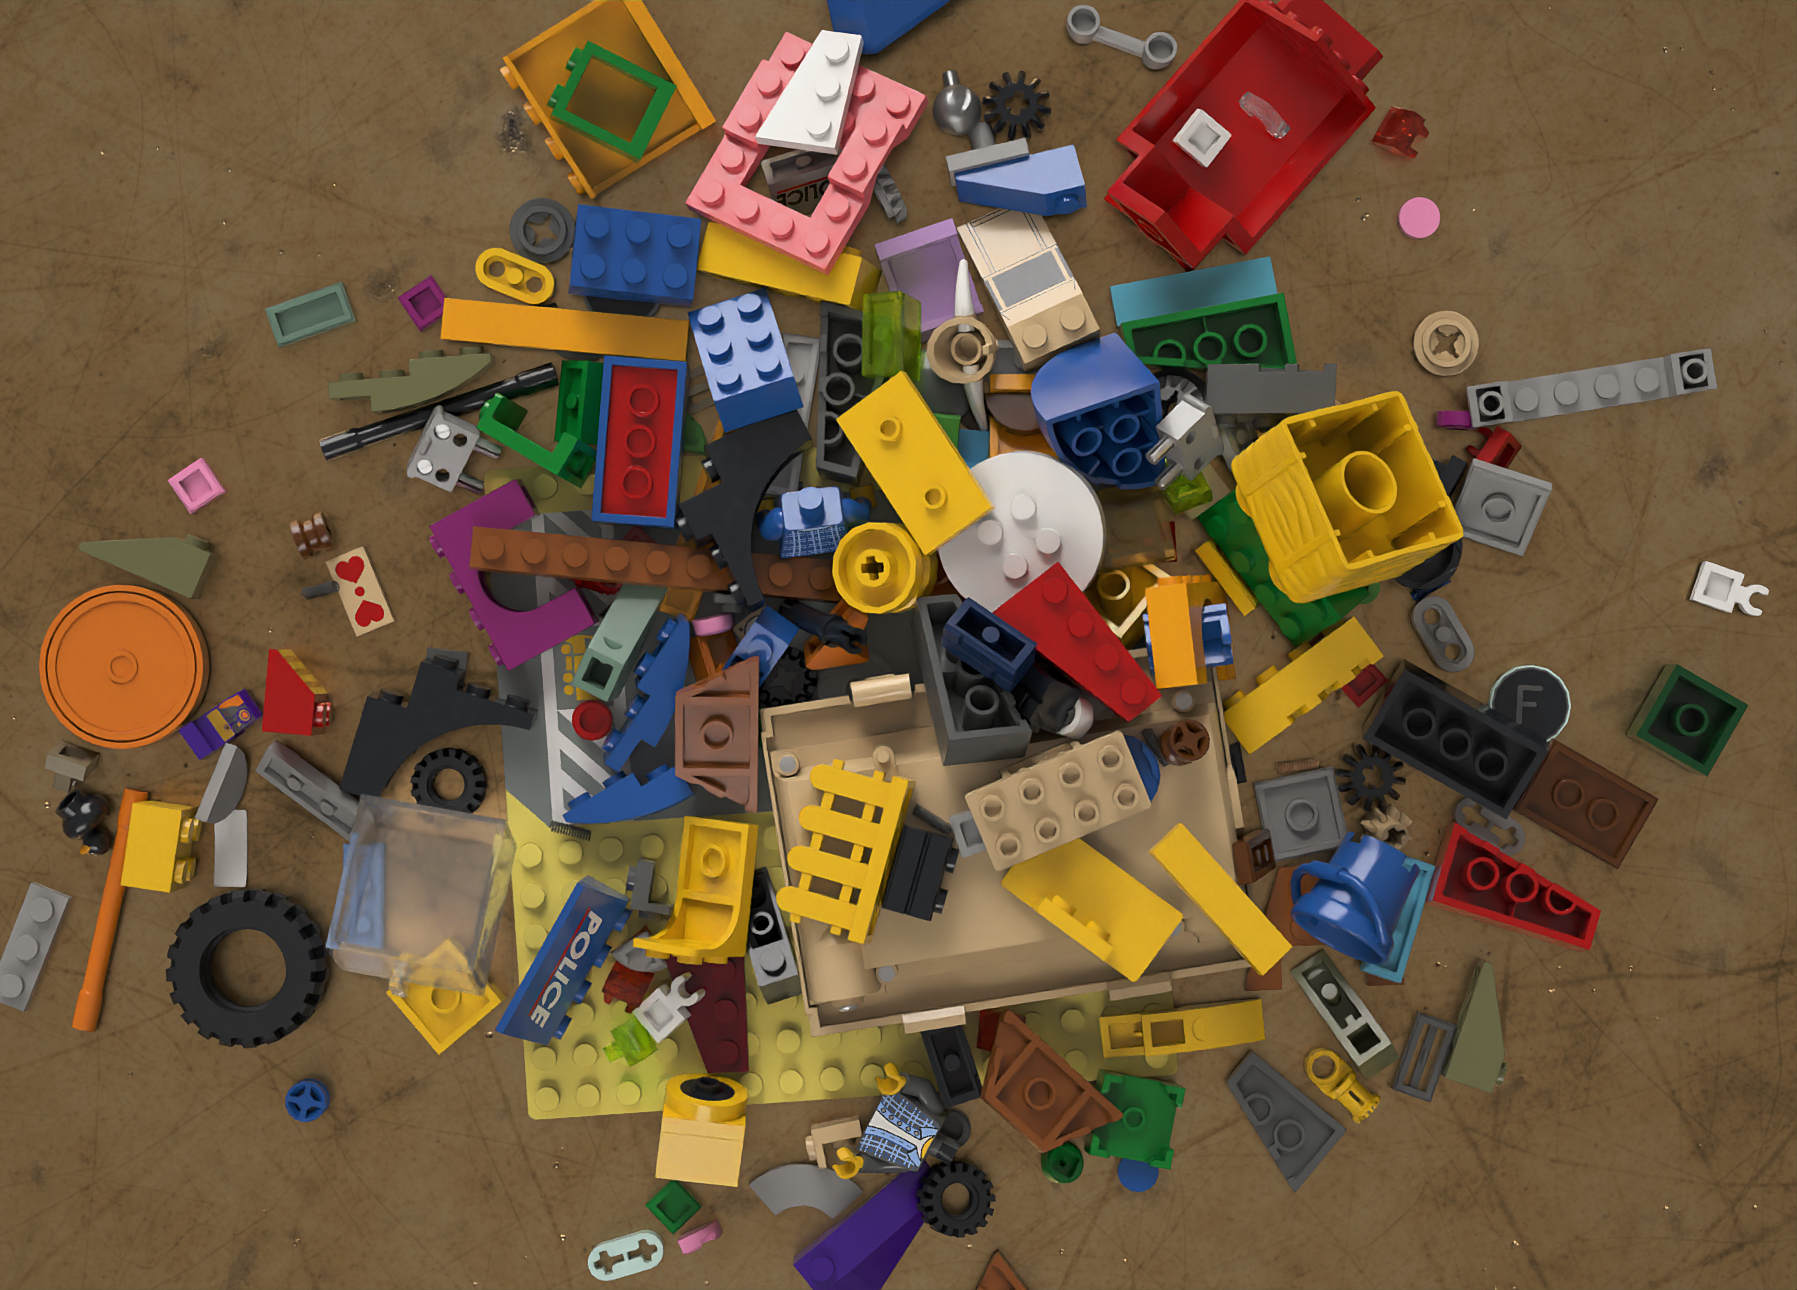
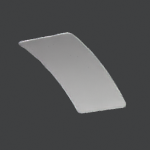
M233 810L226 819L214 824L215 887L246 886L247 812L246 810Z

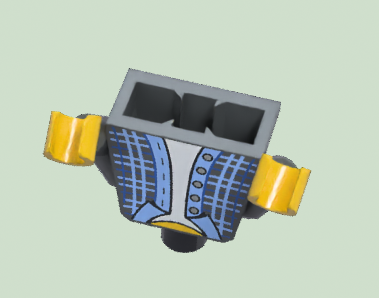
M887 1063L884 1066L885 1073L889 1078L875 1077L878 1089L883 1096L855 1148L859 1153L854 1156L852 1151L846 1147H841L836 1152L841 1161H848L843 1165L835 1164L832 1166L840 1178L850 1179L857 1172H918L928 1154L948 1165L951 1164L961 1143L940 1132L950 1113L944 1108V1102L929 1079L906 1072L899 1073L896 1065L893 1063Z

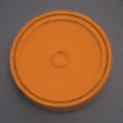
M110 585L96 588L77 597L63 608L53 620L41 647L39 659L40 682L52 712L73 734L92 744L107 748L127 749L143 747L173 735L195 714L201 704L208 684L209 655L204 636L191 614L176 600L147 587Z

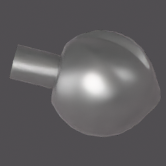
M949 70L942 75L944 89L937 94L933 103L932 113L935 123L942 131L951 135H964L973 130L980 121L982 115L981 102L972 89L960 85L958 72Z

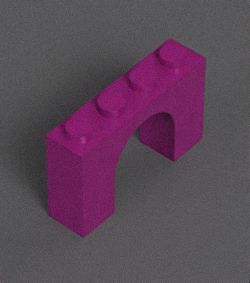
M522 479L510 481L429 526L434 534L429 537L433 549L440 558L446 556L453 569L449 573V577L460 595L463 593L467 594L473 607L468 609L473 622L480 631L484 628L486 629L493 642L488 645L491 655L499 666L505 664L508 671L517 668L599 623L587 598L579 587L567 591L534 610L521 611L503 605L492 595L487 586L484 571L469 570L473 526L514 530L541 515Z

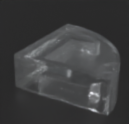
M1247 91L1238 101L1240 103L1239 106L1250 117L1254 115L1259 118L1265 125L1266 131L1277 139H1282L1291 129L1270 103Z

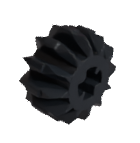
M1019 71L1017 83L1012 82L1008 72L1003 73L1002 82L1004 88L992 81L988 88L996 97L984 96L982 99L983 105L995 108L983 115L984 121L999 120L993 128L995 135L1000 134L1004 127L1009 128L1008 141L1015 139L1016 129H1021L1023 138H1026V140L1031 139L1029 124L1036 130L1042 131L1045 124L1037 116L1045 117L1051 114L1050 107L1039 104L1049 99V91H1041L1035 94V90L1039 87L1041 80L1036 77L1029 85L1024 84L1026 78L1025 71ZM1014 97L1023 99L1022 105L1027 104L1028 109H1021L1019 115L1011 114V107L1007 109L1005 107V103L1011 104Z
M1356 744L1354 751L1358 759L1355 760L1352 756L1344 753L1341 759L1350 765L1349 770L1340 768L1335 771L1337 776L1348 777L1347 782L1337 786L1338 791L1343 793L1353 789V792L1347 799V803L1353 806L1362 797V810L1368 812L1372 808L1373 798L1381 810L1387 808L1384 794H1387L1394 800H1398L1400 794L1391 788L1392 784L1404 785L1406 783L1405 778L1393 775V772L1404 767L1403 762L1395 761L1388 764L1393 755L1383 751L1379 757L1380 748L1373 744L1369 746L1368 756L1364 747L1361 744ZM1374 765L1378 769L1375 776L1379 779V782L1376 785L1368 783V788L1363 785L1366 778L1362 772L1365 768L1373 770Z

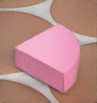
M718 1219L680 1234L678 1243L683 1254L686 1253L687 1255L702 1248L703 1243L718 1239L723 1230Z

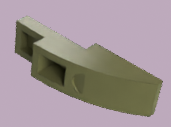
M484 347L460 348V356L444 357L443 350L420 351L419 359H409L410 376H404V370L379 371L380 378L365 380L363 373L339 374V382H328L329 399L333 401L370 399L371 412L375 414L400 412L443 399L480 378L495 365V356L491 353L484 354Z

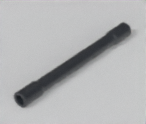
M550 362L520 372L514 377L360 428H350L320 438L321 449L326 461L329 462L359 452L365 447L424 428L434 407L437 405L443 406V411L458 417L481 409L489 399H493L496 393L508 399L528 396L560 385L553 363Z

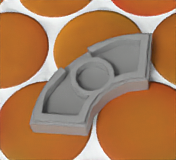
M791 1163L778 1166L762 1173L748 1184L774 1215L781 1213L789 1207L805 1205L820 1209L834 1219L864 1192L851 1178L842 1179L835 1173L833 1168L827 1166V1168L819 1170L818 1165Z

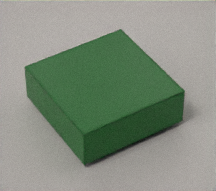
M670 1180L645 1206L674 1235L703 1207V1204L681 1181Z

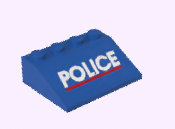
M589 875L580 880L573 889L495 1030L504 1035L543 1045H548L553 1037L561 1040L572 1018L566 1015L573 1001L581 1004L592 985V982L586 980L593 965L598 968L602 967L612 949L611 946L606 944L613 929L621 933L632 913L631 910L626 908L630 898Z

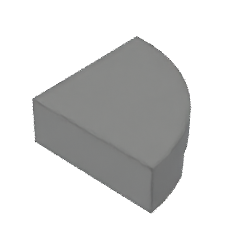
M643 931L634 938H649L650 936L647 931ZM633 938L610 952L620 964L634 971L655 972L668 967L664 959L646 957V949L632 947Z

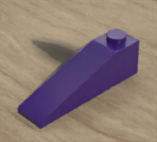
M926 1160L918 1172L909 1171L896 1174L794 1256L793 1266L813 1290L882 1289L924 1223L921 1218L923 1213L917 1210L916 1204L921 1202L920 1197H916L917 1189L922 1190L924 1184L920 1183L922 1177L930 1175L928 1170L931 1167Z

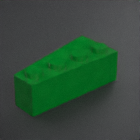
M1284 292L1122 322L1119 326L1121 339L1147 368H1177L1187 371L1206 372L1208 364H1260L1261 368L1285 369V364H1297Z

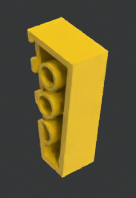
M1354 616L1345 622L1343 619H1340L1321 631L1325 637L1313 646L1308 641H1305L1287 654L1291 659L1290 663L1279 671L1275 665L1265 670L1254 679L1259 686L1247 695L1240 689L1222 703L1226 709L1223 712L1225 723L1249 755L1294 723L1295 719L1299 716H1303L1323 702L1334 690H1338L1353 680L1369 664L1373 665L1384 657Z

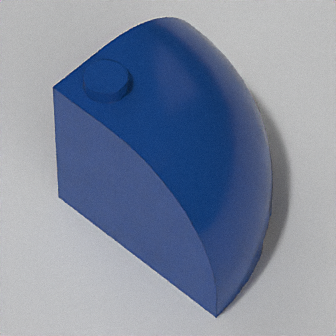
M1116 333L1069 348L1045 363L1032 382L1031 397L1039 428L1059 459L1073 467L1088 482L1097 486L1099 483L1116 485L1122 490L1156 486L1154 480L1166 469L1165 456L1154 465L1147 460L1146 453L1160 441L1156 426L1162 421L1160 382Z

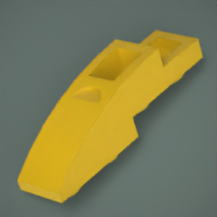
M1261 998L1099 1016L1103 1058L1144 1054L1145 1056L1164 1055L1265 1040Z

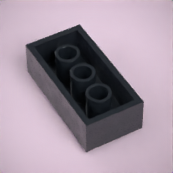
M1405 659L1402 660L1362 727L1364 740L1504 819H1507L1549 751L1546 738Z

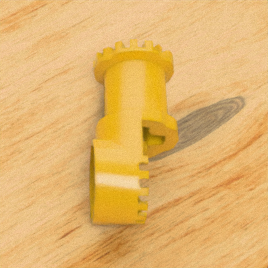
M1320 1047L1313 1049L1306 1056L1303 1067L1307 1077L1331 1100L1337 1099L1352 1114L1351 1119L1356 1124L1369 1116L1368 1111L1371 1113L1374 1111L1371 1107L1377 1108L1381 1096L1378 1093L1372 1094L1356 1079L1357 1073L1336 1053L1328 1048ZM1320 1056H1329L1334 1062V1070L1326 1078L1316 1077L1312 1070L1313 1062ZM1349 1091H1352L1359 1098V1102L1349 1095Z

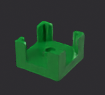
M1099 1069L1095 1089L1124 1115L1120 1120L1107 1123L1086 1134L1084 1150L1092 1156L1103 1158L1114 1156L1146 1162L1149 1166L1170 1170L1174 1149L1169 1146L1176 1108H1182L1186 1088L1177 1083Z

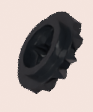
M788 646L778 662L781 667H784L786 672L801 670L802 674L796 676L797 678L791 682L793 687L791 690L794 695L790 696L783 686H773L770 688L768 686L778 677V667L775 664L759 688V699L769 708L808 702L816 691L818 682L817 670L812 671L806 667L803 651Z

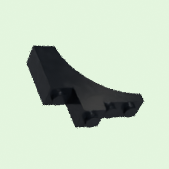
M797 409L744 426L705 445V456L707 459L701 461L710 482L718 481L719 484L678 504L681 516L676 518L675 521L685 541L693 539L697 549L713 542L714 546L708 548L719 570L726 567L733 581L727 584L731 596L738 607L745 604L749 614L764 607V597L757 583L751 555L752 532L758 509L770 485L780 472L804 451L811 449L812 438Z
M434 654L433 659L425 658L421 661L409 702L403 701L404 695L402 693L386 688H381L379 693L373 691L367 696L339 789L379 801L384 797L391 779L402 763L420 746L435 737L449 731L476 725H506L530 730L535 724L539 710L530 707V700L516 695L508 694L506 699L491 695L492 689L482 684L468 682L467 687L461 686L465 670L456 667L458 661L447 656Z

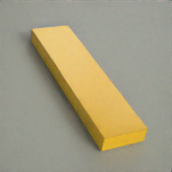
M1177 823L1148 851L1258 975L1263 976L1293 947L1182 823Z

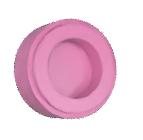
M1424 197L1408 200L1398 213L1400 230L1412 239H1424L1435 232L1440 223L1438 207L1434 202Z
M731 612L716 613L692 620L695 635L699 637L732 630L735 626Z

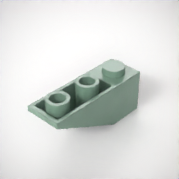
M623 584L589 643L571 684L606 702L619 698L668 588Z

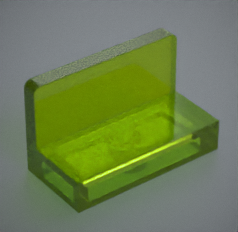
M902 291L863 294L862 376L869 379L892 377L900 371H904L912 382L920 381L921 302Z

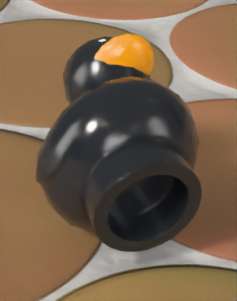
M79 789L72 790L64 797L55 811L63 819V832L72 840H83V844L80 847L81 855L85 853L93 856L104 855L111 847V838L107 831L96 827L104 816L111 815L109 803L99 794L90 793L85 795Z

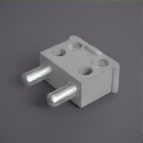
M1184 394L1182 401L1156 426L1160 441L1146 453V458L1150 463L1156 465L1164 456L1166 457L1168 467L1154 480L1156 486L1161 490H1165L1180 474L1192 481L1217 455H1221L1224 451L1212 407L1190 394Z
M437 405L434 407L407 461V476L409 478L416 476L449 492H452L454 486L457 485L478 495L484 488V482L463 473L462 470L472 450L496 460L499 454H501L502 447L479 437L480 433L476 425L443 411V406ZM461 433L465 437L457 438L455 435ZM446 469L447 472L439 473L438 470Z

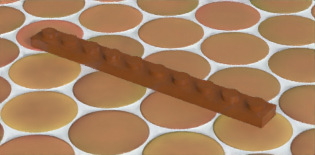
M473 526L469 570L731 594L727 584L733 581L726 567L721 570L717 568L708 548L697 549V547ZM751 552L753 569L763 597L838 604L843 598L837 591L832 575L833 560L806 557L780 559V555Z

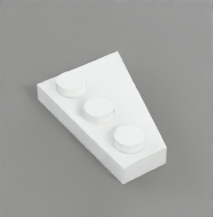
M821 30L756 134L755 138L758 144L838 155L864 45L861 35Z

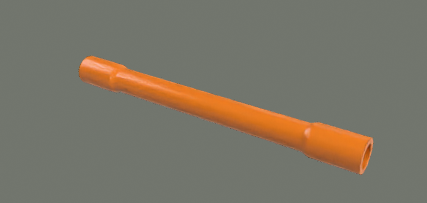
M124 788L117 819V833L84 981L78 994L71 1025L72 1028L78 1030L96 1031L103 1000V986L126 886H121L132 805L136 802L146 801L149 794L146 791Z

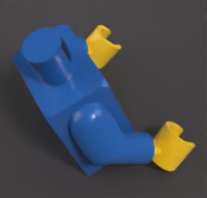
M873 484L849 488L851 499L846 498L841 489L836 486L825 488L806 487L801 491L783 493L780 495L777 508L774 505V498L762 500L755 523L764 539L769 541L778 540L780 559L835 552L840 540L852 528L869 522L872 507L877 506Z

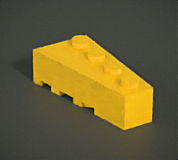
M708 222L696 268L707 276L756 289L766 286L768 287L767 290L796 299L800 295H804L807 300L818 304L821 301L836 305L842 304L848 308L867 313L872 311L882 273L880 269L861 257V250L845 246L829 275H826L714 222Z

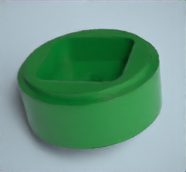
M1064 1142L1063 1145L1042 1154L1041 1168L1043 1174L1053 1183H1071L1078 1179L1083 1171L1084 1159L1082 1153L1071 1143Z

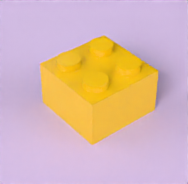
M155 800L133 803L121 886L170 893L185 888L187 881L192 882L196 868V858L190 857L192 843L199 840L202 821L195 819L198 807Z

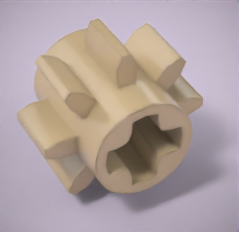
M1391 803L1387 806L1386 810L1377 809L1375 806L1372 807V811L1366 816L1365 820L1360 822L1364 826L1365 835L1385 842L1399 851L1404 848L1408 841L1412 840L1406 828L1411 825L1412 820Z

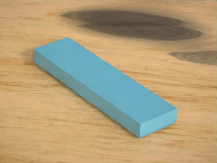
M1270 256L1110 286L1109 288L1117 328H1119L1122 322L1277 294Z

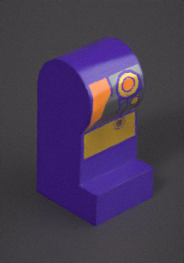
M243 689L178 731L198 759L207 760L221 750L226 743H231L245 733L246 729L263 717V713L246 689Z

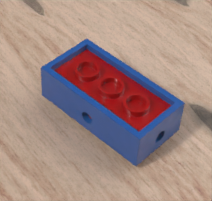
M604 356L591 521L594 523L678 529L675 519L679 517L678 504H680L690 366L687 362Z

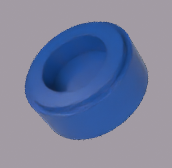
M1120 1158L1117 1174L1124 1187L1134 1192H1143L1150 1189L1156 1183L1159 1169L1149 1166L1146 1162Z

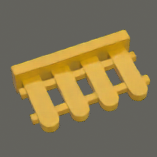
M834 758L832 766L820 764L815 766L810 772L811 784L815 788L825 791L821 806L807 805L799 812L798 819L800 825L804 829L813 831L809 847L804 845L795 846L788 852L787 861L789 866L794 870L802 872L798 887L785 886L778 891L776 902L780 909L791 913L789 918L791 922L800 924L804 916L831 924L830 933L841 936L843 929H848L850 932L847 940L868 944L872 943L916 781L902 776H893L891 783L885 781V772L875 770L873 778L844 770L846 761ZM836 795L865 802L862 817L859 818L832 810ZM877 806L884 808L880 824L873 822ZM825 835L854 843L850 859L822 851ZM866 847L872 848L868 864L862 862ZM814 876L843 884L839 899L810 891ZM855 888L861 889L857 905L851 903Z

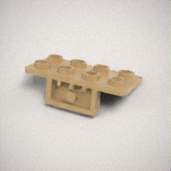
M1120 730L1083 745L1079 743L1078 739H1070L1000 768L999 772L1002 779L965 795L966 802L996 871L1004 870L1151 807V802L1124 735Z

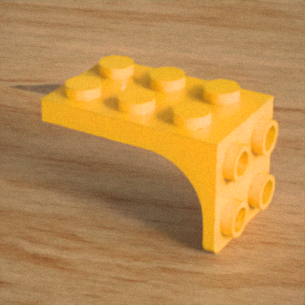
M684 815L677 892L673 912L665 927L658 934L649 938H633L632 947L646 949V957L670 959L671 954V956L677 957V962L700 965L702 964V958L704 962L728 964V957H745L759 825Z

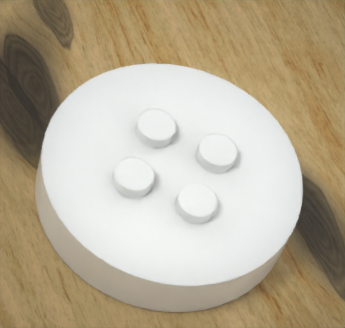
M1033 451L1003 453L970 469L995 506V509L938 550L943 568L958 592L964 598L970 597L990 612H993L1055 563L1059 562L1083 593L1093 581L1101 566L1107 539L1106 521L1102 505L1089 482L1073 467L1062 462L1060 459Z

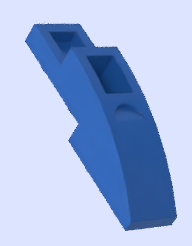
M679 612L675 620L668 618L656 636V639L660 641L652 654L645 652L633 670L637 674L635 678L636 687L643 691L644 695L642 697L638 694L634 696L624 713L628 717L620 730L616 728L611 730L601 747L605 750L603 754L604 763L617 772L620 771L641 739L656 747L675 711L676 691L683 689L690 648L689 622L687 616Z
M667 763L648 773L646 777L649 782L645 785H642L635 773L626 776L622 770L602 782L605 787L603 791L593 797L590 796L589 792H585L567 803L570 811L562 816L568 823H617L656 814L696 794L689 782L675 776V767L670 769Z

